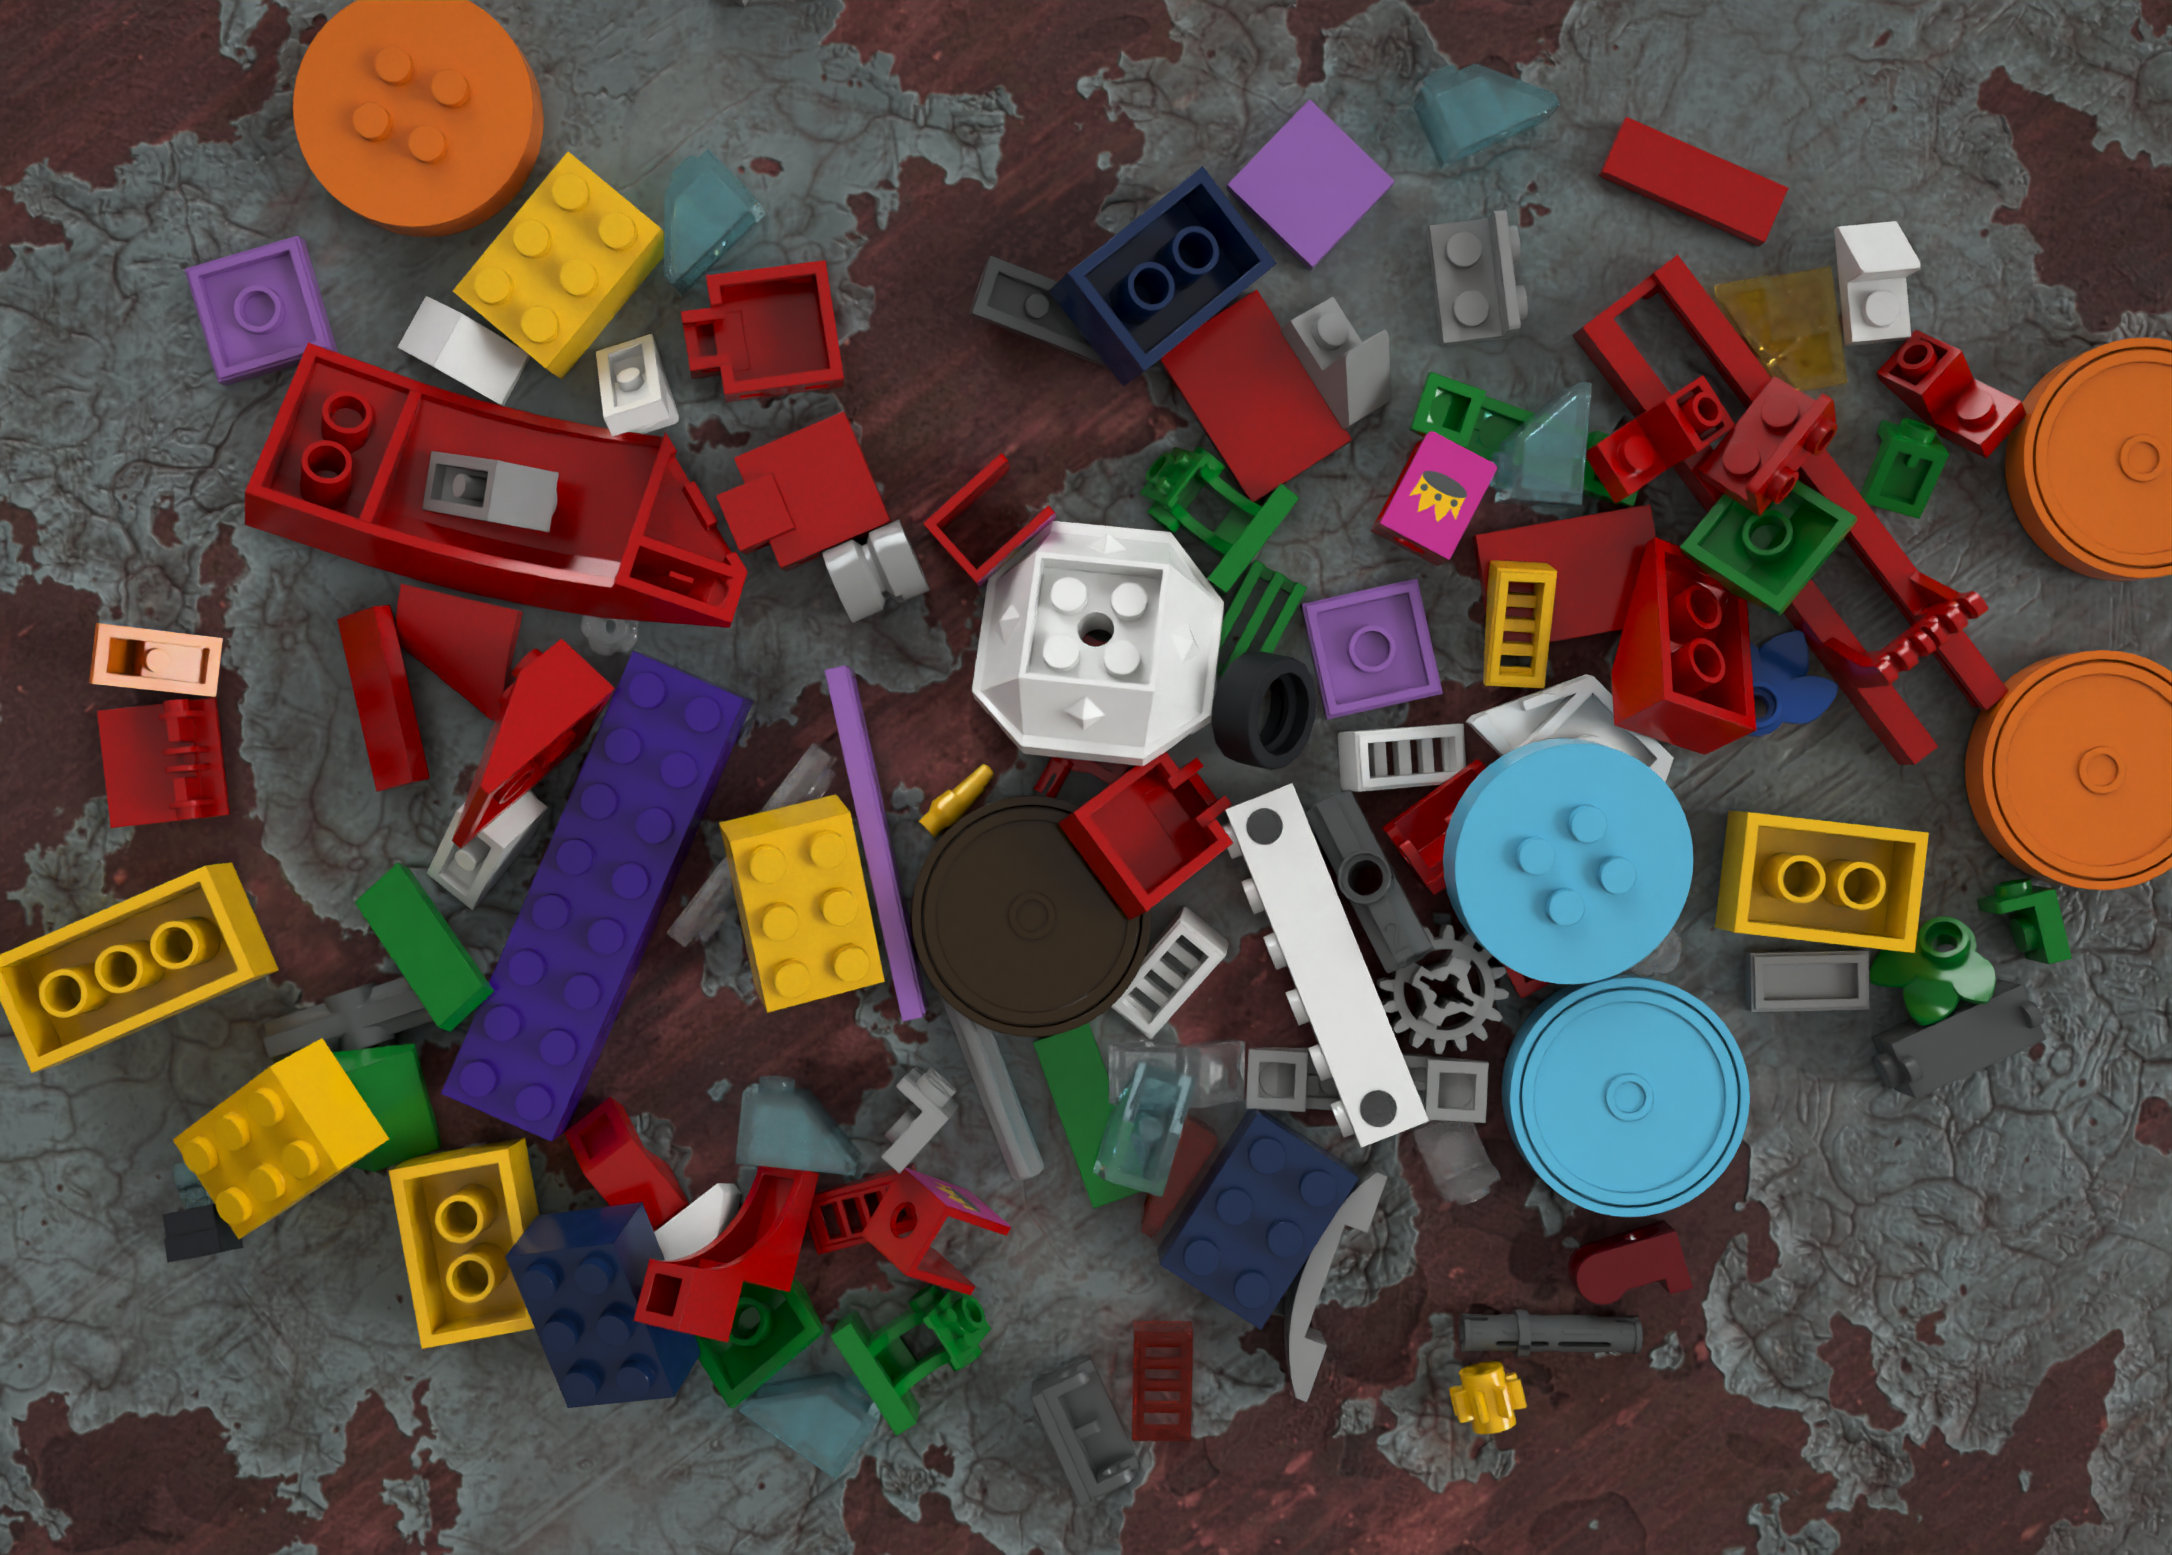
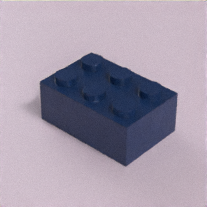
M1202 166L1069 271L1049 292L1124 387L1160 360L1277 263Z
M1256 1108L1248 1109L1157 1249L1159 1264L1261 1330L1359 1177L1351 1165L1267 1111Z
M643 1202L536 1216L505 1258L567 1407L574 1408L675 1397L701 1352L695 1336L692 1334L633 1321L649 1259L665 1260Z

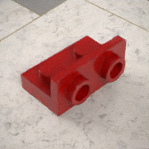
M1774 376L1737 421L1736 426L1728 432L1698 469L1700 479L1760 516L1772 501L1778 504L1787 497L1797 482L1799 476L1797 470L1810 454L1814 456L1820 455L1832 441L1837 431L1834 399L1822 393L1815 401Z

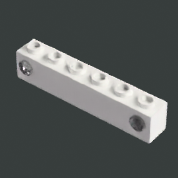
M1293 783L1226 809L1225 814L1229 822L1221 826L1234 842L1227 848L1231 859L1243 856L1251 878L1241 881L1250 907L1254 915L1265 911L1273 933L1264 936L1263 939L1275 969L1278 970L1287 966L1295 989L1285 993L1298 1026L1310 1022L1318 1044L1309 1047L1308 1051L1321 1082L1330 1078L1334 1082L1340 1100L1330 1105L1343 1138L1355 1134L1357 1142L1362 1148L1428 1122L1429 1119Z

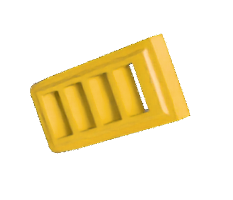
M1490 561L1483 683L1485 686L1545 687L1557 570L1549 564ZM1509 582L1534 583V593L1508 592ZM1506 607L1533 608V618L1505 616ZM1504 631L1532 633L1531 642L1503 641ZM1501 655L1531 656L1530 667L1500 665Z

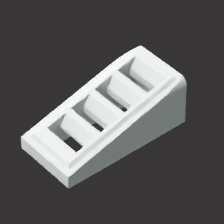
M1464 724L1339 732L1338 754L1342 790L1361 792L1443 784L1466 767ZM1440 737L1443 771L1434 772L1432 738ZM1416 739L1419 773H1412L1410 740ZM1392 741L1394 775H1388L1386 742Z
M1184 906L1147 949L1136 977L1124 994L1111 1007L1148 1038L1152 1039L1226 956L1229 945L1228 941L1192 910ZM1181 935L1186 937L1204 952L1203 956H1198L1178 938ZM1167 951L1190 969L1186 976L1162 957ZM1152 969L1174 987V991L1168 994L1146 974ZM1135 987L1160 1006L1155 1014L1130 994Z

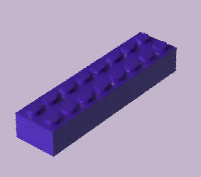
M632 652L489 981L494 992L479 1005L441 1094L551 1142L568 1130L751 709L753 700L648 654Z

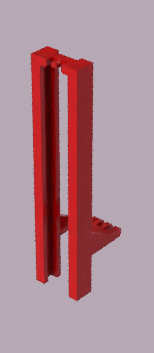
M1678 254L1572 335L1635 418L1671 394L1614 318L1640 298L1648 300L1656 293L1665 301L1746 409L1750 407L1772 380ZM1710 445L1672 466L1707 513L1724 494L1700 479L1698 469L1714 451ZM1825 449L1818 456L1813 454L1808 456L1797 470L1799 473L1798 478L1806 486L1857 517L1856 524L1844 539L1911 627L1881 650L1866 652L1812 579L1808 581L1783 613L1796 630L1804 633L1809 648L1898 765H1915L1939 746L1891 684L1899 678V672L1909 671L1919 663L1918 657L1928 656L1932 653L1973 708L1979 707L1982 711H1985L2001 700L2009 690L1962 630L1968 626L1967 620L1978 618L1988 610V606L1984 599L1974 591L1959 593L1919 572Z

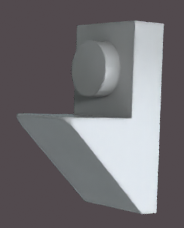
M1334 297L1290 320L1280 329L1343 430L1391 401L1389 335L1386 329L1362 342Z

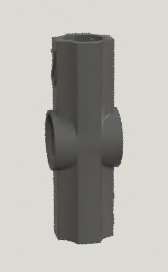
M1347 790L1339 794H1333L1316 803L1305 814L1338 877L1340 890L1350 900L1385 971L1391 973L1423 959L1424 956L1434 950V947L1400 884L1398 872L1389 863L1353 792ZM1371 866L1381 868L1383 883L1380 889L1368 896L1359 895L1355 886L1359 873Z
M405 977L381 985H378L376 981L324 998L325 1003L307 1009L305 1007L264 1022L265 1032L263 1041L269 1058L274 1063H277L321 1038L324 1039L332 1052L357 1050L395 1038L394 1033L412 1027L417 1028L432 1023L434 1020Z

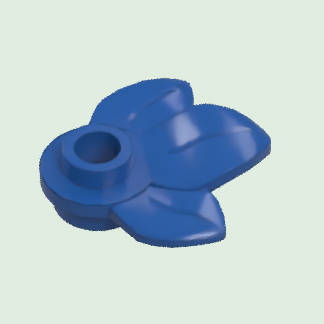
M1795 630L1777 635L1764 643L1759 650L1750 642L1754 698L1764 702L1766 714L1763 717L1756 718L1757 730L1747 736L1760 737L1768 735L1775 731L1782 723L1808 724L1818 718L1831 705L1836 697L1839 686L1827 678L1806 675L1809 669V653L1806 638L1802 631Z

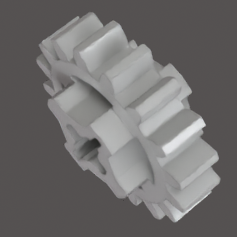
M1442 923L1438 937H1433L1430 930L1423 926L1434 947L1433 951L1448 949L1447 952H1443L1439 961L1424 966L1413 963L1405 968L1393 971L1391 977L1377 979L1376 985L1390 991L1391 997L1384 999L1381 1003L1385 1012H1397L1398 1014L1391 1023V1028L1394 1032L1398 1034L1409 1027L1412 1028L1408 1043L1417 1049L1424 1043L1426 1038H1430L1431 1049L1436 1054L1443 1053L1446 1040H1451L1454 1046L1463 1052L1467 1050L1466 1035L1472 1033L1483 1041L1488 1038L1487 1032L1482 1026L1486 1018L1501 1022L1503 1016L1492 1008L1494 1000L1508 998L1509 992L1495 986L1494 980L1502 977L1507 972L1502 965H1488L1487 961L1492 955L1481 946L1474 949L1475 940L1466 930L1456 940L1453 926L1450 924ZM1470 962L1475 966L1479 976V995L1472 992L1467 977L1471 968ZM1424 976L1432 981L1434 979L1444 981L1448 977V983L1464 999L1459 1000L1453 996L1448 998L1441 995L1436 1003H1434L1437 994L1429 989L1430 986L1421 981L1420 977ZM1405 982L1414 987L1418 1003L1414 1008V1016L1409 1011L1405 1001ZM1459 1012L1469 1014L1457 1024L1437 1027L1442 1025L1447 1016Z

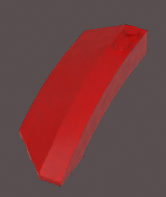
M307 343L245 490V525L367 566L422 582L543 609L609 619L730 628L748 572L737 552L731 553L716 527L718 520L695 481L690 482L678 463L675 457L677 450L666 432L663 437L634 432H626L612 437L607 428L541 416L481 401L413 380L311 343ZM436 451L492 459L559 473L556 487L557 506L551 517L549 532L422 510L431 452Z

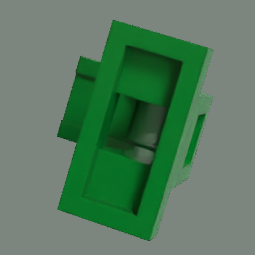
M1196 446L1193 452L1174 447L1171 452L1161 454L1152 463L1146 473V480L1148 482L1139 494L1152 504L1146 513L1156 523L1172 534H1175L1179 527L1222 559L1207 580L1214 590L1224 597L1300 497L1280 483L1262 507L1244 497L1219 477L1225 467L1209 452L1199 446ZM1204 487L1232 508L1214 532H1211L1186 511Z
M929 1284L908 1300V1304L911 1307L909 1310L874 1333H871L857 1310L836 1322L830 1337L896 1436L917 1423L921 1406L909 1390L912 1386L929 1373L947 1363L953 1372L958 1371L973 1362L983 1352L979 1344L992 1328L985 1319L982 1306L973 1296ZM924 1322L928 1329H933L942 1344L917 1360L901 1335Z

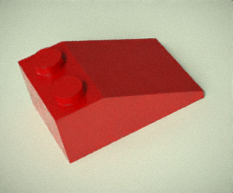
M1656 537L1646 543L1611 671L1614 726L1706 755L1757 730L1747 601L1732 594L1684 555L1680 550V546Z
M562 638L544 653L535 648L524 656L511 673L516 678V681L504 691L497 701V704L502 709L491 729L452 841L460 849L584 744L615 690L604 677Z

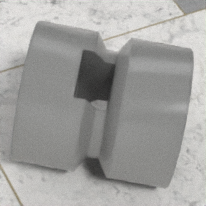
M900 520L870 531L867 544L860 545L852 539L822 552L832 582L852 623L883 611L885 599L889 597L902 603L930 591L920 563Z

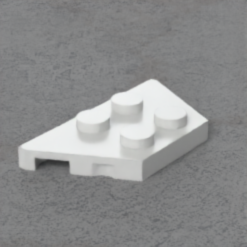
M1588 674L1471 715L1466 721L1500 757L1516 748L1533 742L1557 738L1581 739L1614 748L1638 759L1658 774L1664 782H1666L1674 759L1656 739L1614 726L1613 695L1594 676Z

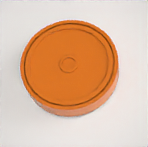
M356 0L333 16L317 33L301 61L294 87L293 117L297 139L302 154L318 181L331 195L355 214L373 225L397 234L412 237L446 236L463 232L487 221L499 213L519 193L529 178L540 151L544 115L541 93L535 74L520 48L503 27L485 10L469 0Z
M2147 337L2113 341L2064 361L2040 379L2022 402L2026 416L2011 431L2006 445L2005 475L2008 493L2015 513L2027 534L2038 547L2061 565L2082 575L2106 581H2138L2172 575V341Z
M2096 650L2066 653L2045 658L2023 668L2005 681L2003 684L2009 690L2007 694L1988 710H1981L1968 741L1965 759V781L1969 803L1981 831L1990 844L2012 865L2039 880L2081 889H2122L2150 881L2171 869L2172 672L2150 659L2121 651Z

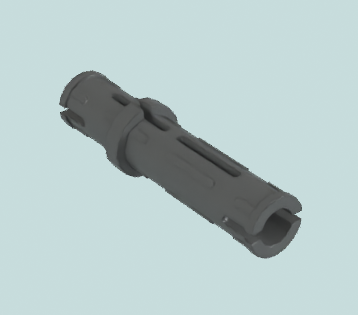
M1513 1309L1511 1314L1499 1315L1461 1313L1458 1323L1459 1345H1461L1462 1352H1512L1515 1357H1528L1530 1352L1542 1351L1639 1354L1643 1342L1642 1324L1639 1321L1638 1315L1529 1314L1526 1309Z

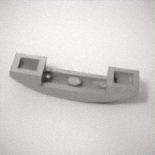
M1249 1048L1246 1109L1256 1108L1305 1112L1306 1109L1332 1110L1330 1104L1340 1100L1332 1078L1321 1082L1308 1048ZM1402 1053L1429 1120L1486 1123L1488 1062ZM1373 1090L1362 1098L1360 1112L1394 1114L1395 1107L1389 1093L1383 1090Z
M1370 1162L1356 1172L1359 1177L1358 1181L1289 1286L1284 1319L1286 1365L1295 1397L1305 1402L1308 1401L1327 1348L1322 1332L1309 1327L1344 1226L1346 1225L1368 1233L1388 1177L1380 1166Z

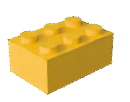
M568 151L454 288L453 292L544 368L562 380L674 244L657 224Z
M836 794L719 823L755 989L767 1013L885 982L851 812Z
M1728 810L1715 927L1734 933L1915 953L1929 833Z
M321 1038L268 1067L175 1137L173 1142L181 1152L186 1166L195 1173L215 1203L220 1217L229 1224L237 1238L241 1239L307 1197L388 1141L389 1137L324 1039Z
M525 1137L418 1156L405 1160L390 1169V1182L421 1349L535 1329L505 1258L531 1222L539 1215Z

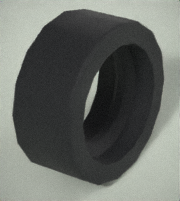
M1261 651L1243 653L1230 663L1219 680L1213 699L1211 721L1215 742L1225 757L1237 763L1274 770L1286 767L1300 755L1312 731L1317 701L1314 680L1306 665L1293 657ZM1270 686V712L1266 724L1259 734V709L1263 696Z

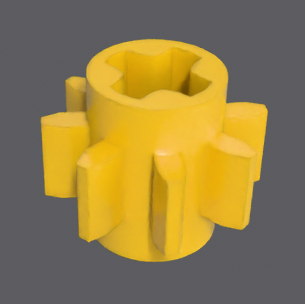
M1498 1361L1475 1363L1459 1371L1462 1385L1449 1387L1455 1416H1458L1459 1423L1470 1421L1472 1430L1476 1434L1499 1433L1516 1425L1514 1410L1527 1407L1521 1379H1517L1516 1372L1505 1374L1503 1364Z

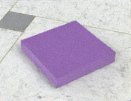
M1309 99L1227 184L1226 190L1311 271L1387 193L1395 181Z
M300 236L284 239L185 269L218 383L228 386L299 365L307 343L338 353L307 245Z
M1417 578L1300 605L1325 720L1443 694Z

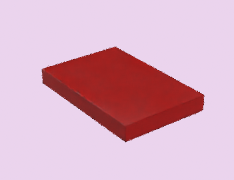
M1258 290L1253 291L1206 321L1159 360L1244 496L1254 503L1276 490L1280 483L1284 485L1352 440L1347 430H1343L1280 331L1279 323Z
M1651 504L1473 536L1485 614L1491 560L1547 563L1557 570L1550 642L1623 630L1646 543L1656 537ZM1509 582L1508 592L1534 593V583ZM1506 607L1505 616L1533 618V608ZM1504 631L1503 641L1531 642L1532 633Z

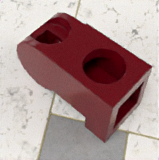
M1665 1220L1584 1244L1573 1252L1568 1263V1275L1573 1285L1587 1300L1599 1305L1611 1304L1619 1300L1628 1289L1657 1281L1670 1295L1693 1288L1677 1231Z

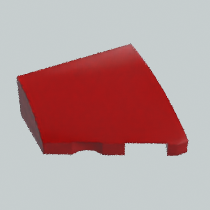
M401 584L396 614V631L400 646L480 710L486 717L496 721L502 709L497 704V701L514 681V676L511 674L513 671L511 664L523 611Z

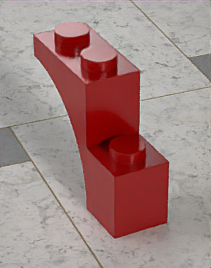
M760 1161L755 1179L742 1207L727 1228L706 1247L683 1258L674 1260L649 1259L633 1321L728 1342L743 1282L790 1292L819 1173L802 1168Z

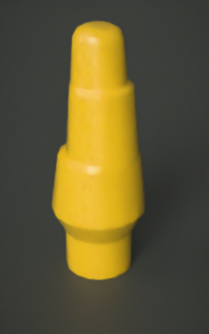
M986 764L981 765L953 790L948 789L934 799L929 811L918 822L934 838L944 828L956 824L984 791V787L994 775L992 769Z

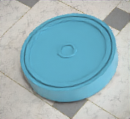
M1572 738L1547 739L1524 745L1501 756L1485 768L1468 786L1452 814L1447 829L1443 853L1444 879L1451 905L1465 930L1483 949L1501 963L1520 974L1543 982L1555 984L1591 983L1612 977L1633 967L1657 948L1669 934L1680 916L1689 893L1693 872V844L1688 822L1679 801L1669 786L1650 767L1622 751L1596 742Z
M1619 973L1591 983L1569 984L1546 998L1526 1018L1510 1046L1503 1070L1502 1106L1510 1136L1525 1162L1545 1183L1570 1202L1605 1215L1641 1217L1659 1214L1677 1208L1703 1193L1720 1177L1734 1158L1741 1144L1749 1115L1750 1091L1746 1065L1733 1035L1724 1022L1705 1003L1690 993L1663 981L1636 974Z

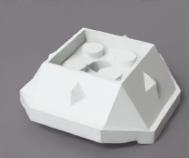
M1052 521L988 579L972 685L974 699L991 715L1023 754L1145 766L1189 734L1192 735L1211 723L1224 602L1171 532ZM1096 629L1105 630L1112 635L1109 642L1098 647L1089 646L1082 642L1085 634Z

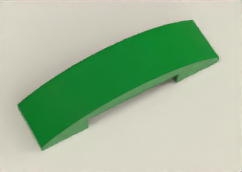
M1433 372L1427 374L1409 428L1410 431L1422 437H1425L1428 432L1433 431L1491 461L1503 470L1574 493L1615 503L1583 454V452L1603 440L1609 434L1598 430L1589 433L1485 396V390ZM1639 490L1616 504L1627 507L1634 506Z

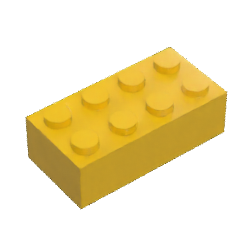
M230 862L203 866L0 954V1002L31 1073L64 1064L272 974L279 969L233 863Z

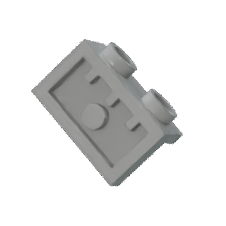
M1493 211L1490 217L1485 219L1429 225L1426 234L1440 347L1510 339L1520 330V321L1527 319L1528 303L1524 285H1516L1513 262L1520 260V237L1517 226L1508 225L1507 211Z
M914 1067L896 1085L914 1103L884 1135L893 1145L884 1153L882 1158L899 1174L960 1106L952 1098L957 1092L954 1086L931 1067L926 1073L919 1067Z

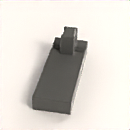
M993 256L987 258L968 316L1109 369L1049 292L1058 281Z

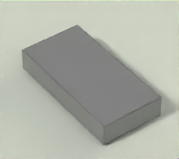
M1868 950L1745 951L1746 1010L1750 1012L1870 1010Z

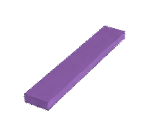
M846 665L826 669V679L902 1022L922 1018L929 1006L919 961L913 945L910 920L855 671Z

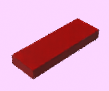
M1625 117L1621 122L1598 174L1603 179L1758 247L1765 243L1789 189L1784 185L1628 117Z
M390 605L372 606L338 618L337 622L376 792L391 790L430 779Z

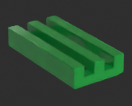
M1254 560L1223 618L1219 651L1257 580L1260 578L1269 584L1227 663L1223 665L1218 662L1216 675L1222 677L1230 663L1243 653H1246L1278 591L1281 589L1288 593L1289 596L1259 650L1261 652L1273 653L1307 587L1298 582L1291 581L1286 578L1287 576L1265 567L1266 565Z

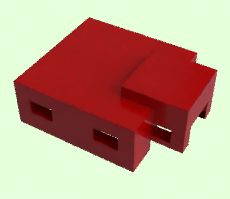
M826 260L706 275L710 308L681 311L691 379L721 376L725 403L843 387L844 375Z
M844 411L734 457L744 484L716 495L739 551L748 555L771 545L780 568L786 572L822 557V552L853 539L856 542L868 537L870 531L892 523V519L851 422Z
M1165 752L1145 766L1135 765L1058 823L1129 920L1147 912L1234 843L1215 819L1232 806V803L1226 795L1217 800L1197 773V771L1204 767L1198 757L1178 768L1168 753Z

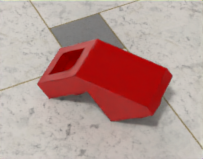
M1915 330L1911 337L1906 339L1876 372L1879 380L1925 423L1936 429L1938 435L1986 459L2026 416L2021 400L1973 378L1962 350L1918 330Z
M1702 375L1583 452V454L1616 504L1670 467L1698 453L1736 425L1705 376Z
M609 1097L564 1132L584 1176L609 1206L643 1202L655 1232L690 1205L670 1165L644 1148L624 1106L612 1097Z

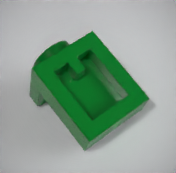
M1903 418L1900 425L1881 420L1877 433L1882 439V443L1859 493L1867 504L1917 519L1921 518L1949 456L1946 448L1939 438L1935 436L1936 429L1928 424L1909 418Z
M2022 878L1995 884L1993 886L1994 895L1977 899L1979 910L1983 912L2004 914L2015 911L2016 918L2011 920V932L2017 948L2020 952L2025 953L2026 959L2045 964L2072 959L2055 889L2034 886L2030 878Z

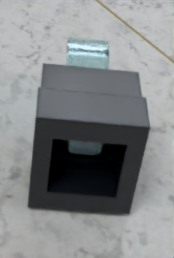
M185 1162L173 1164L175 1185L180 1193L181 1200L185 1203L186 1210L163 1214L167 1263L243 1248L242 1238L238 1239L229 1224L220 1217L216 1205L211 1204V1197L195 1173L186 1166Z

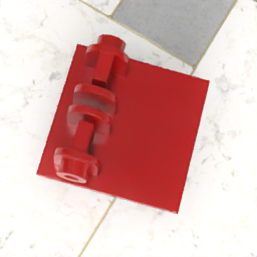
M217 698L177 699L163 701L162 704L97 711L111 828L230 815Z

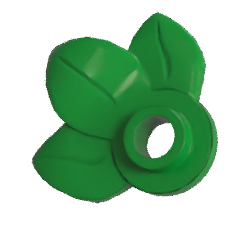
M1940 916L1927 921L1917 932L1915 953L1882 949L1870 968L1869 981L1877 986L1904 988L1903 997L1907 1012L1917 1024L1925 1026L1945 1019L1955 1009L1960 998L1975 1004H1987L1995 990L1996 976L1992 963L1977 953L1976 938L1972 930L1956 918ZM1946 944L1956 947L1948 952L1935 951L1939 946Z

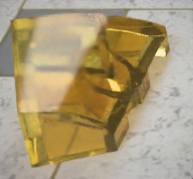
M1831 266L1773 277L1766 275L1714 285L1716 298L1726 309L1773 377H1778L1801 392L1846 386L1848 384Z

